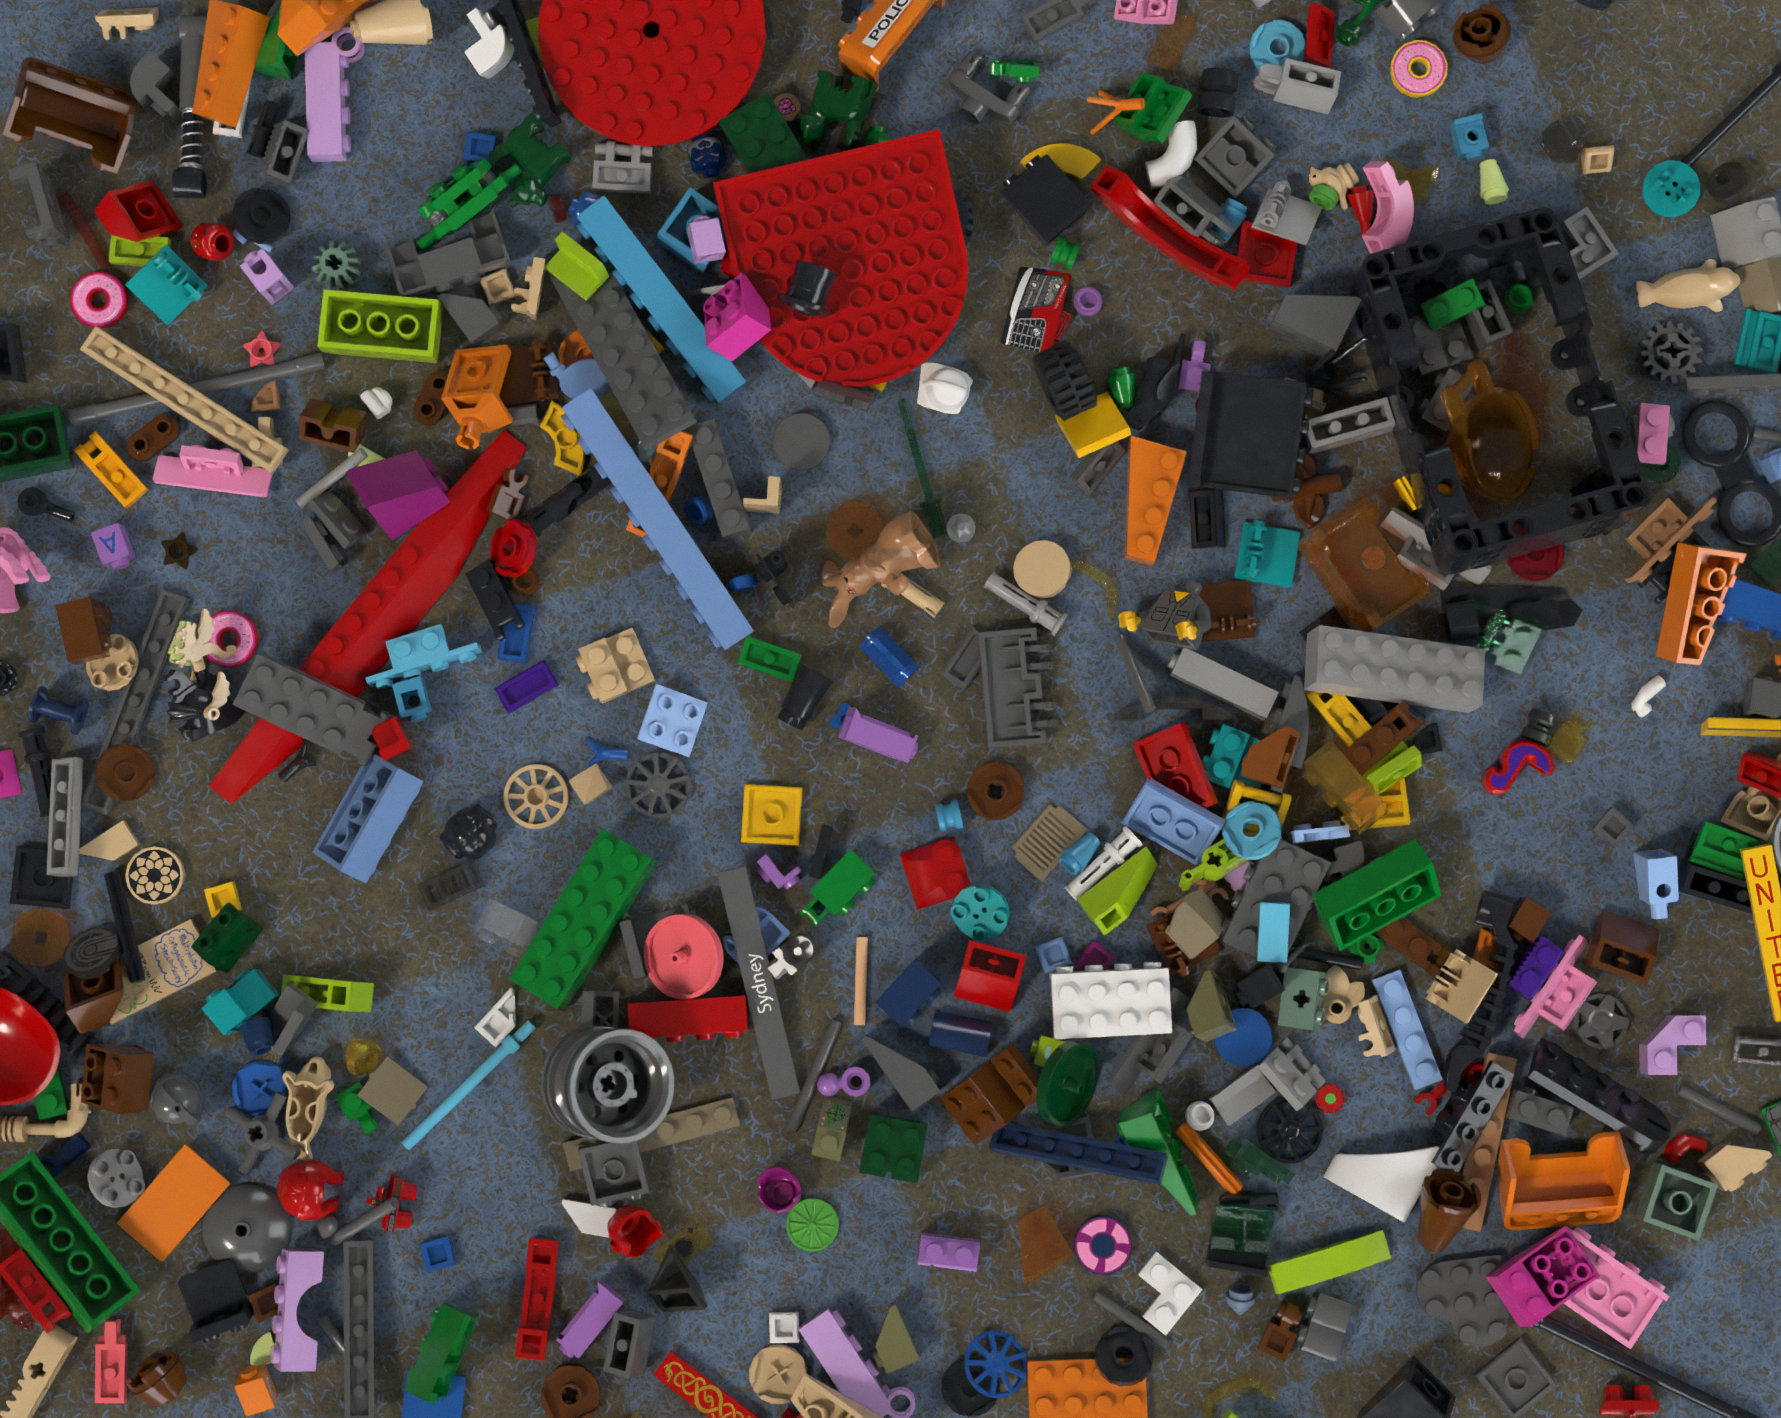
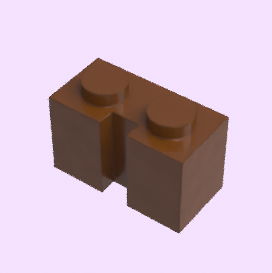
M310 399L300 414L298 440L355 453L365 436L367 412L349 407H344L340 412L333 409L332 403Z

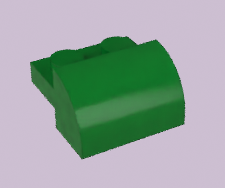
M1141 72L1125 99L1144 98L1145 108L1142 110L1121 111L1112 120L1122 130L1142 142L1149 144L1152 140L1163 143L1193 95L1185 88L1167 84L1161 77Z

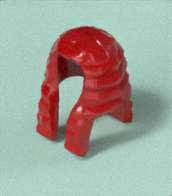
M312 1159L298 1162L289 1168H285L282 1170L277 1184V1195L287 1213L300 1220L311 1221L322 1218L329 1213L338 1212L339 1197H331L322 1203L324 1182L331 1186L342 1185L344 1171L333 1170L323 1162Z

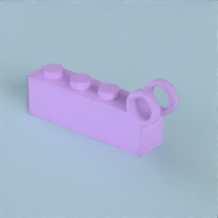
M343 27L335 32L332 36V42H319L305 51L307 129L309 130L307 135V156L312 162L347 161L346 152H351L350 135H346V124H350L351 116L349 107H345V96L350 95L349 80L344 79V68H349V63L357 62L362 58L365 46L364 43H360L358 37L353 38L351 28ZM344 33H350V34H347V35L342 36V37L338 40L339 36H341L342 34H344ZM349 39L356 41L355 46L351 50H341V45L344 41ZM359 51V53L355 57L347 58L355 55Z
M828 1306L799 1326L800 1333L841 1394L882 1417L889 1414L892 1418H909L915 1410V1397L912 1391L904 1386L890 1389L887 1384L880 1385L876 1378L879 1375L877 1368L870 1359L865 1362L859 1353L863 1349L854 1334L851 1336L847 1335L843 1329L846 1322L837 1309L832 1312ZM896 1395H905L910 1400V1406L905 1411H896L890 1404L892 1398Z

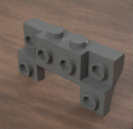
M490 211V214L473 220L470 218L467 221L472 237L420 255L413 239H409V242L392 248L386 247L385 249L400 296L417 297L428 292L432 294L437 293L438 295L442 293L447 294L454 290V286L463 283L466 286L476 284L481 281L480 277L486 276V272L512 264L495 211Z

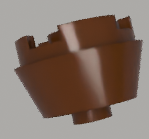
M1479 5L1480 9L1473 10L1468 14L1463 12L1459 16L1454 27L1453 41L1458 51L1469 60L1478 64H1487L1497 60L1505 51L1511 33V26L1506 16L1498 8L1490 5Z
M165 1347L163 1350L164 1354L159 1357L156 1353L147 1357L135 1368L138 1372L135 1378L132 1379L130 1377L126 1380V1384L131 1389V1395L152 1407H158L165 1402H171L180 1394V1390L187 1382V1376L179 1354H174L169 1347Z

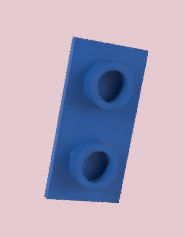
M880 626L868 634L859 645L863 652L898 687L920 668Z

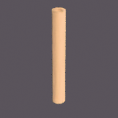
M856 937L854 1025H865L868 937Z

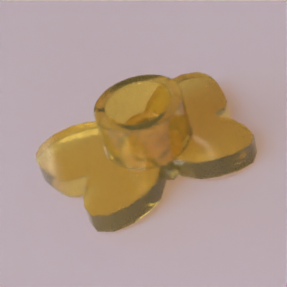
M1387 158L1385 161H1388L1389 165L1394 169L1396 180H1408L1414 204L1425 205L1428 203L1430 194L1427 188H1430L1435 183L1439 172L1438 167L1426 166L1418 170H1407L1399 161Z

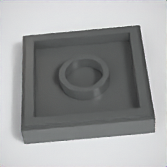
M1520 1337L1474 1374L1508 1418H1519L1558 1386Z

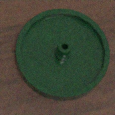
M1074 1040L1067 1041L1057 1047L1049 1056L1040 1074L1036 1093L1037 1108L1045 1121L1057 1126H1066L1077 1120L1085 1111L1093 1096L1098 1076L1097 1058L1090 1046Z

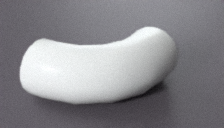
M1194 121L1175 123L1168 134L1169 145L1166 152L1157 159L1145 162L1151 190L1163 187L1168 179L1182 175L1191 166L1197 151V130Z

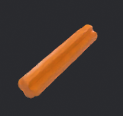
M1187 1122L1177 1128L1175 1131L1176 1135L1229 1194H1237L1242 1189L1243 1183Z

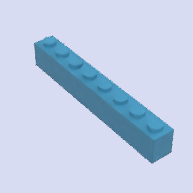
M602 196L576 216L580 222L576 226L586 240L592 237L598 245L594 249L604 263L609 260L615 267V270L612 272L621 286H624L626 283L634 292L630 295V298L639 309L643 307L647 309L651 315L647 320L657 333L663 330L669 339L665 341L666 345L675 356L678 353L686 360L683 367L693 379L696 376L699 377L704 384L700 389L710 402L716 399L720 403L746 383V380L729 359L706 347L704 325L605 196Z

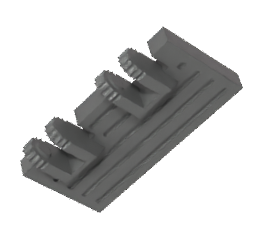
M1036 628L978 632L988 749L1046 744L1045 731L1032 732V729L1058 727V720L1031 721L1030 711H1051L1057 708V702L1030 703V699H1042L1040 673L1027 674V672L1054 669L1053 662L1042 661L1040 663L1026 664V654L1048 653L1052 651V645L1025 646L1024 642L1037 641Z

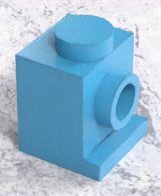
M1482 113L1455 119L1449 126L1458 159L1466 158L1467 161L1478 160L1484 157L1483 153H1486L1489 149L1482 121ZM1467 134H1475L1476 141L1469 140Z
M418 676L392 684L401 718H409L410 723L427 719L426 713L432 712V707L424 678ZM413 696H417L420 700L416 707L410 705V699Z

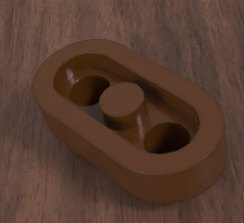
M438 370L432 372L426 379L416 400L413 413L417 421L422 425H436L445 413L447 407L441 399L444 387L436 389L435 383L438 380H443L446 384L449 374L446 371ZM426 406H432V412L429 415L423 414V409Z
M168 414L156 416L129 437L127 441L128 453L138 461L152 459L179 437L181 431L179 422ZM165 423L168 424V430L165 433H161L160 426ZM140 441L145 442L143 450H137V444Z

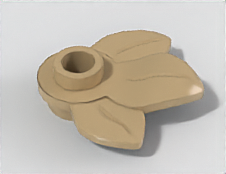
M1334 965L1326 972L1325 979L1329 980V989L1327 996H1323L1322 1008H1325V1018L1329 1022L1342 1024L1350 1018L1352 1009L1358 1006V1002L1364 999L1365 988L1364 983L1360 981L1349 983L1346 973L1340 967ZM1340 1004L1343 1010L1341 1013L1335 1014L1331 1010L1332 1006Z

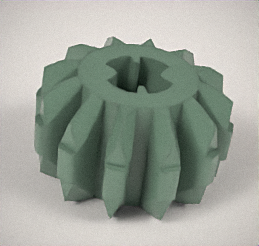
M330 241L329 249L327 250L324 246H319L322 255H313L312 259L318 264L311 267L314 273H319L316 280L319 283L325 282V286L328 289H332L336 282L337 288L343 290V281L345 280L349 285H353L354 281L350 276H360V271L355 268L361 264V260L355 257L356 250L353 247L347 249V244L343 241L338 247L334 241ZM335 260H339L342 264L338 265V270H333L331 265H335L333 263Z

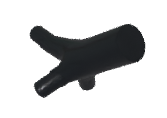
M303 739L297 756L287 767L278 773L284 782H287L300 770L316 766L315 760L309 761V758L305 757L309 740Z

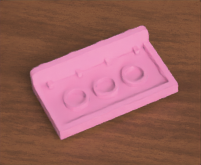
M1577 1226L1574 1230L1568 1228L1600 1276L1563 1304L1631 1349L1662 1301L1667 1302L1670 1296L1663 1292L1666 1287L1651 1277L1646 1281L1638 1275L1641 1270L1627 1260L1622 1264L1614 1259L1616 1253L1601 1243L1599 1247L1595 1246L1589 1241L1592 1236Z

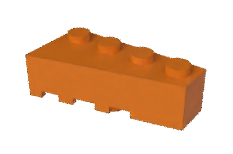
M209 0L193 114L223 125L237 127L270 17L241 5Z
M1130 437L1128 441L1125 559L1153 566L1155 563L1186 451L1138 437Z
M1678 542L1656 657L1676 663L1701 665L1715 631L1712 628L1718 615H1722L1725 604L1722 602L1728 588H1733L1737 578L1734 576L1739 563L1743 564L1746 553Z

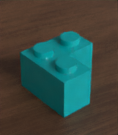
M249 969L244 970L234 979L236 984L231 989L224 988L220 990L218 988L206 997L207 1004L201 1009L223 1035L237 1034L243 1023L257 1017L281 996L259 969H253L252 971Z

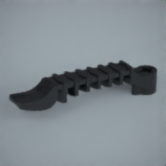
M0 950V985L4 989L18 995L35 1008L50 1023L58 1035L59 1042L66 1043L69 1046L67 1050L79 1056L77 1062L80 1065H85L86 1045L105 1044L101 1043L91 1031L80 1034L67 1015L61 1000L56 998L50 992V989L39 981L36 975L23 967L9 952Z

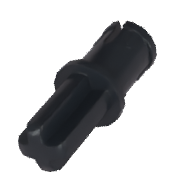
M270 100L264 102L258 123L252 126L254 131L246 153L258 158L265 157L264 152H266L268 141H270L269 136L273 135L272 128L280 108L279 104Z
M1247 1190L1246 1194H1222L1219 1197V1208L1222 1212L1247 1211L1248 1214H1252L1253 1211H1278L1279 1208L1276 1205L1279 1204L1277 1192L1252 1193L1250 1190Z

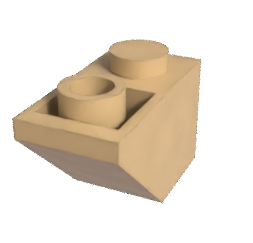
M1720 1143L1697 1160V1162L1713 1183L1718 1185L1717 1188L1719 1190H1729L1731 1192L1745 1182L1743 1178L1751 1172L1755 1174L1764 1169L1768 1164L1766 1160L1772 1157V1154L1767 1150Z

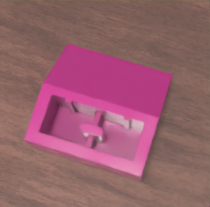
M742 272L733 280L728 281L714 296L709 297L703 304L706 347L730 361L735 360L771 331L769 308L750 280Z

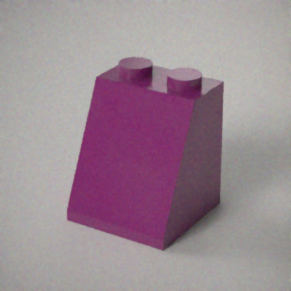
M416 450L352 468L345 472L368 511L392 541L450 503L445 494V491L448 490L447 485L440 475L436 477L433 475L437 472V469L428 457L423 460Z

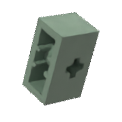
M1288 967V970L1284 973L1283 986L1286 990L1281 995L1278 1026L1319 1031V1025L1322 1026L1325 1020V1008H1322L1323 996H1327L1329 989V980L1325 979L1326 973ZM1300 996L1310 997V1002H1300Z

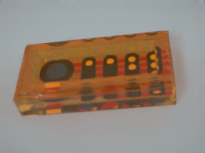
M1176 11L1174 24L1163 25L1147 62L1173 73L1197 20Z

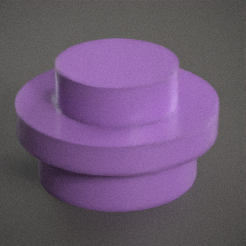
M1084 287L1075 294L1074 307L1081 315L1092 316L1101 309L1102 296L1095 288Z

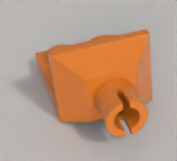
M507 344L455 351L441 399L460 426L456 442L465 449H471V444L473 449L477 448L481 433L493 432L511 424L513 421V417L499 397L512 353Z

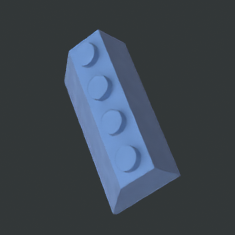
M373 753L368 765H361L312 853L339 871L367 883L370 876L375 872L384 851L389 847L397 828L403 822L410 805L418 796L424 781L387 760L383 761L382 757Z

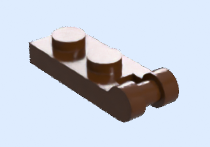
M1405 700L1342 752V755L1361 776L1424 723L1419 716L1415 717L1409 711L1410 706ZM1398 718H1401L1406 724L1401 730L1393 724Z
M1400 918L1373 933L1432 976L1438 975L1442 977L1445 972L1441 971L1440 968L1446 967L1444 964L1451 951L1405 919ZM1431 951L1439 955L1433 964L1426 960Z

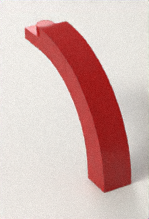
M1105 165L1089 187L1101 202L1137 235L1200 278L1218 287L1222 284L1235 290L1251 268L1246 260L1217 248L1200 237L1191 235L1155 205L1133 183L1126 173Z

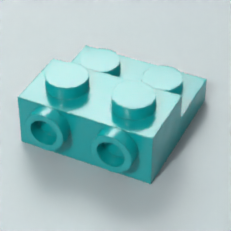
M1224 724L1221 725L1220 729L1214 728L1208 743L1213 746L1210 755H1204L1201 760L1210 783L1231 791L1233 781L1239 780L1243 781L1246 786L1260 789L1262 783L1252 781L1242 776L1241 773L1244 756L1248 754L1249 748L1261 740Z

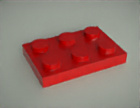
M1186 722L1179 723L1132 743L1147 779L1149 777L1203 808L1219 803Z

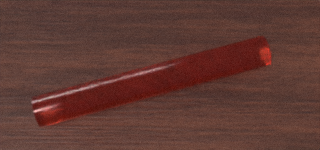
M69 193L61 195L59 200L101 270L105 271L112 267Z

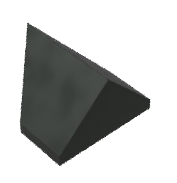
M670 1243L655 1278L648 1289V1293L662 1312L705 1310L708 1305L701 1286Z

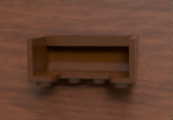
M25 58L22 62L8 108L2 135L9 137L15 142L22 143L30 141L35 131L41 132L46 137L58 138L69 142L75 147L90 149V159L97 169L118 174L132 135L137 100L131 92L37 58Z

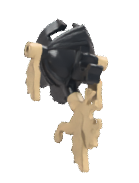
M202 608L197 628L195 622H192L190 625L189 621H185L184 627L175 633V639L182 636L180 641L183 642V647L179 649L176 645L172 646L175 650L174 654H183L181 659L174 661L179 663L178 667L183 668L186 660H190L192 666L191 678L188 679V676L184 675L183 672L175 669H170L169 673L162 678L168 682L175 680L176 683L175 687L168 691V694L173 696L171 702H168L170 707L167 711V714L170 716L169 723L186 721L178 730L185 740L189 737L191 742L231 726L245 712V710L232 705L233 701L229 698L231 694L230 682L226 680L225 674L220 671L218 674L213 675L206 671L203 656L212 653L219 658H227L229 655H234L237 651L234 645H228L226 651H222L218 645L207 642L212 638L211 633L215 629L213 627L214 619L209 616V611L206 608Z

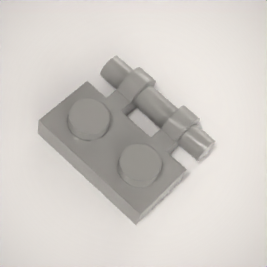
M607 140V143H595V154L606 155L605 161L594 160L593 191L650 194L652 165L651 163H641V157H653V147L616 144V141ZM616 155L631 156V162L615 161Z
M1285 1037L1278 1045L1286 1053L1284 1054L1277 1047L1257 1067L1291 1106L1298 1111L1317 1092L1310 1084V1081L1318 1089L1326 1080L1319 1073L1320 1069L1315 1063L1311 1064L1301 1053L1303 1051L1298 1044L1294 1045L1288 1037ZM1292 1061H1294V1063L1302 1070V1072H1303L1302 1074H1301V1072L1294 1066V1064L1292 1063Z

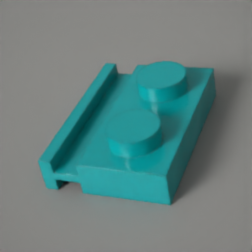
M1747 308L1744 310L1732 366L1745 367V369L1766 374H1775L1781 353V316L1761 311L1756 312Z

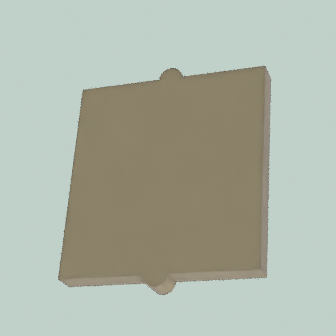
M387 1056L377 1070L369 1074L370 1079L357 1096L395 1125L399 1126L409 1111L416 1108L415 1103L428 1087Z

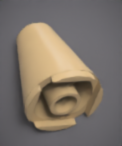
M384 0L355 13L354 20L350 21L353 38L358 37L360 43L432 44L430 39H433L430 13L428 7L425 8L420 0Z

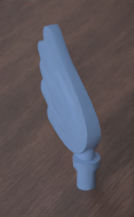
M553 352L543 358L551 369L549 371L552 376L556 375L562 392L569 398L575 399L591 388L603 406L623 411L595 358L578 360L567 367L563 363L560 364Z

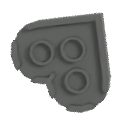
M1501 1254L1438 1261L1427 1266L1416 1282V1297L1423 1310L1429 1316L1438 1320L1449 1321L1452 1331L1458 1338L1471 1346L1485 1347L1494 1344L1506 1335L1509 1312L1486 1279L1488 1274L1502 1265Z

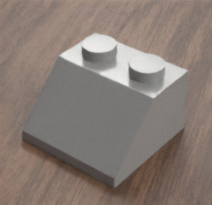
M1775 197L1747 202L1710 216L1722 267L1731 270L1765 259L1781 258V220Z

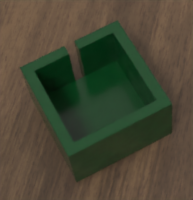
M870 1112L859 1173L885 1177L886 1172L892 1173L891 1179L917 1184L928 1123Z

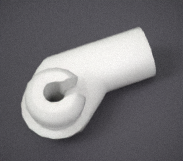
M1657 675L1643 685L1631 703L1632 710L1636 711L1639 717H1644L1652 711V707L1647 701L1666 686L1662 677Z

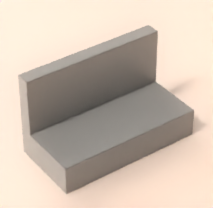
M1258 1064L1252 1065L1208 1097L1228 1126L1276 1093L1264 1074L1257 1067Z

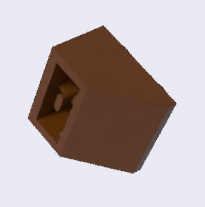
M1602 909L1583 964L1637 984L1647 985L1657 957L1659 929Z
M87 1044L81 1103L117 1114L148 1111L154 1053L135 1047Z

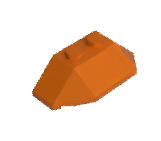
M281 0L277 35L298 56L348 25L351 20H354L355 13L379 2L377 0Z

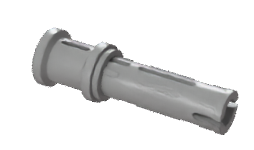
M995 572L990 575L984 585L985 589L990 590L1029 615L1030 622H1037L1050 630L1051 635L1054 637L1058 634L1069 616L1066 613L1061 614L1048 606L1046 600H1036Z

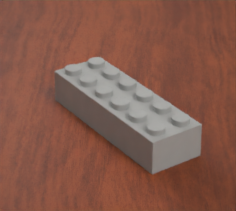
M1318 625L1307 633L1304 690L1393 703H1401L1405 700L1408 705L1470 713L1483 706L1485 649Z

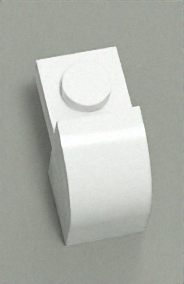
M474 8L467 16L482 39L467 49L465 54L478 74L489 79L508 65L513 56L514 44L509 41L506 35V27L498 25L495 18L488 11L485 13Z

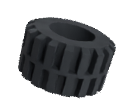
M1065 340L1034 355L1033 364L1040 385L1051 407L1062 420L1066 421L1096 406L1097 395L1094 385L1080 355L1072 344Z

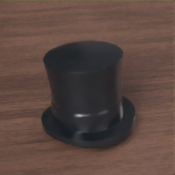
M796 261L790 286L786 294L779 293L778 298L792 309L804 315L816 318L828 317L831 310L825 307L837 275L822 266L805 261Z

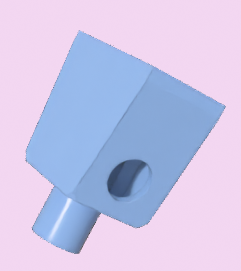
M1663 849L1633 852L1639 899L1650 904L1652 919L1668 918V903L1679 900L1677 856Z

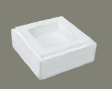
M769 1312L770 1343H799V1312Z

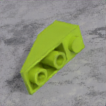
M1147 847L1134 854L1129 860L1077 899L1086 915L1104 936L1129 917L1158 867L1157 862Z

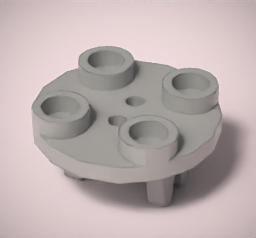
M106 1150L97 1155L90 1164L88 1172L89 1188L94 1197L103 1205L112 1208L125 1207L135 1201L145 1190L142 1168L135 1154L130 1150Z

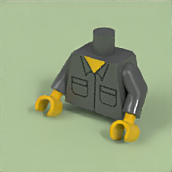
M1187 580L1182 592L1167 589L1163 591L1159 599L1147 610L1138 613L1123 611L1118 615L1121 628L1127 626L1129 631L1134 632L1140 627L1155 643L1198 650L1203 633L1211 628L1210 609L1199 596L1203 589L1202 585L1193 580Z

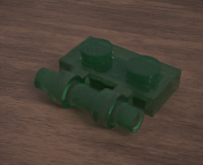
M1497 610L1494 617L1489 619L1486 625L1487 631L1484 637L1479 639L1476 648L1485 649V660L1488 655L1494 654L1493 665L1521 675L1543 631L1544 623L1519 614L1515 615L1511 623L1505 620L1507 617L1505 611ZM1498 634H1505L1502 643L1495 641Z

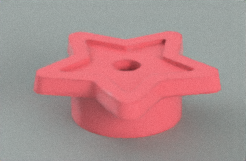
M259 332L256 339L243 344V347L251 355L249 365L254 367L261 362L267 365L275 364L273 354L280 347V343L268 341L264 332ZM260 348H264V353L259 352Z

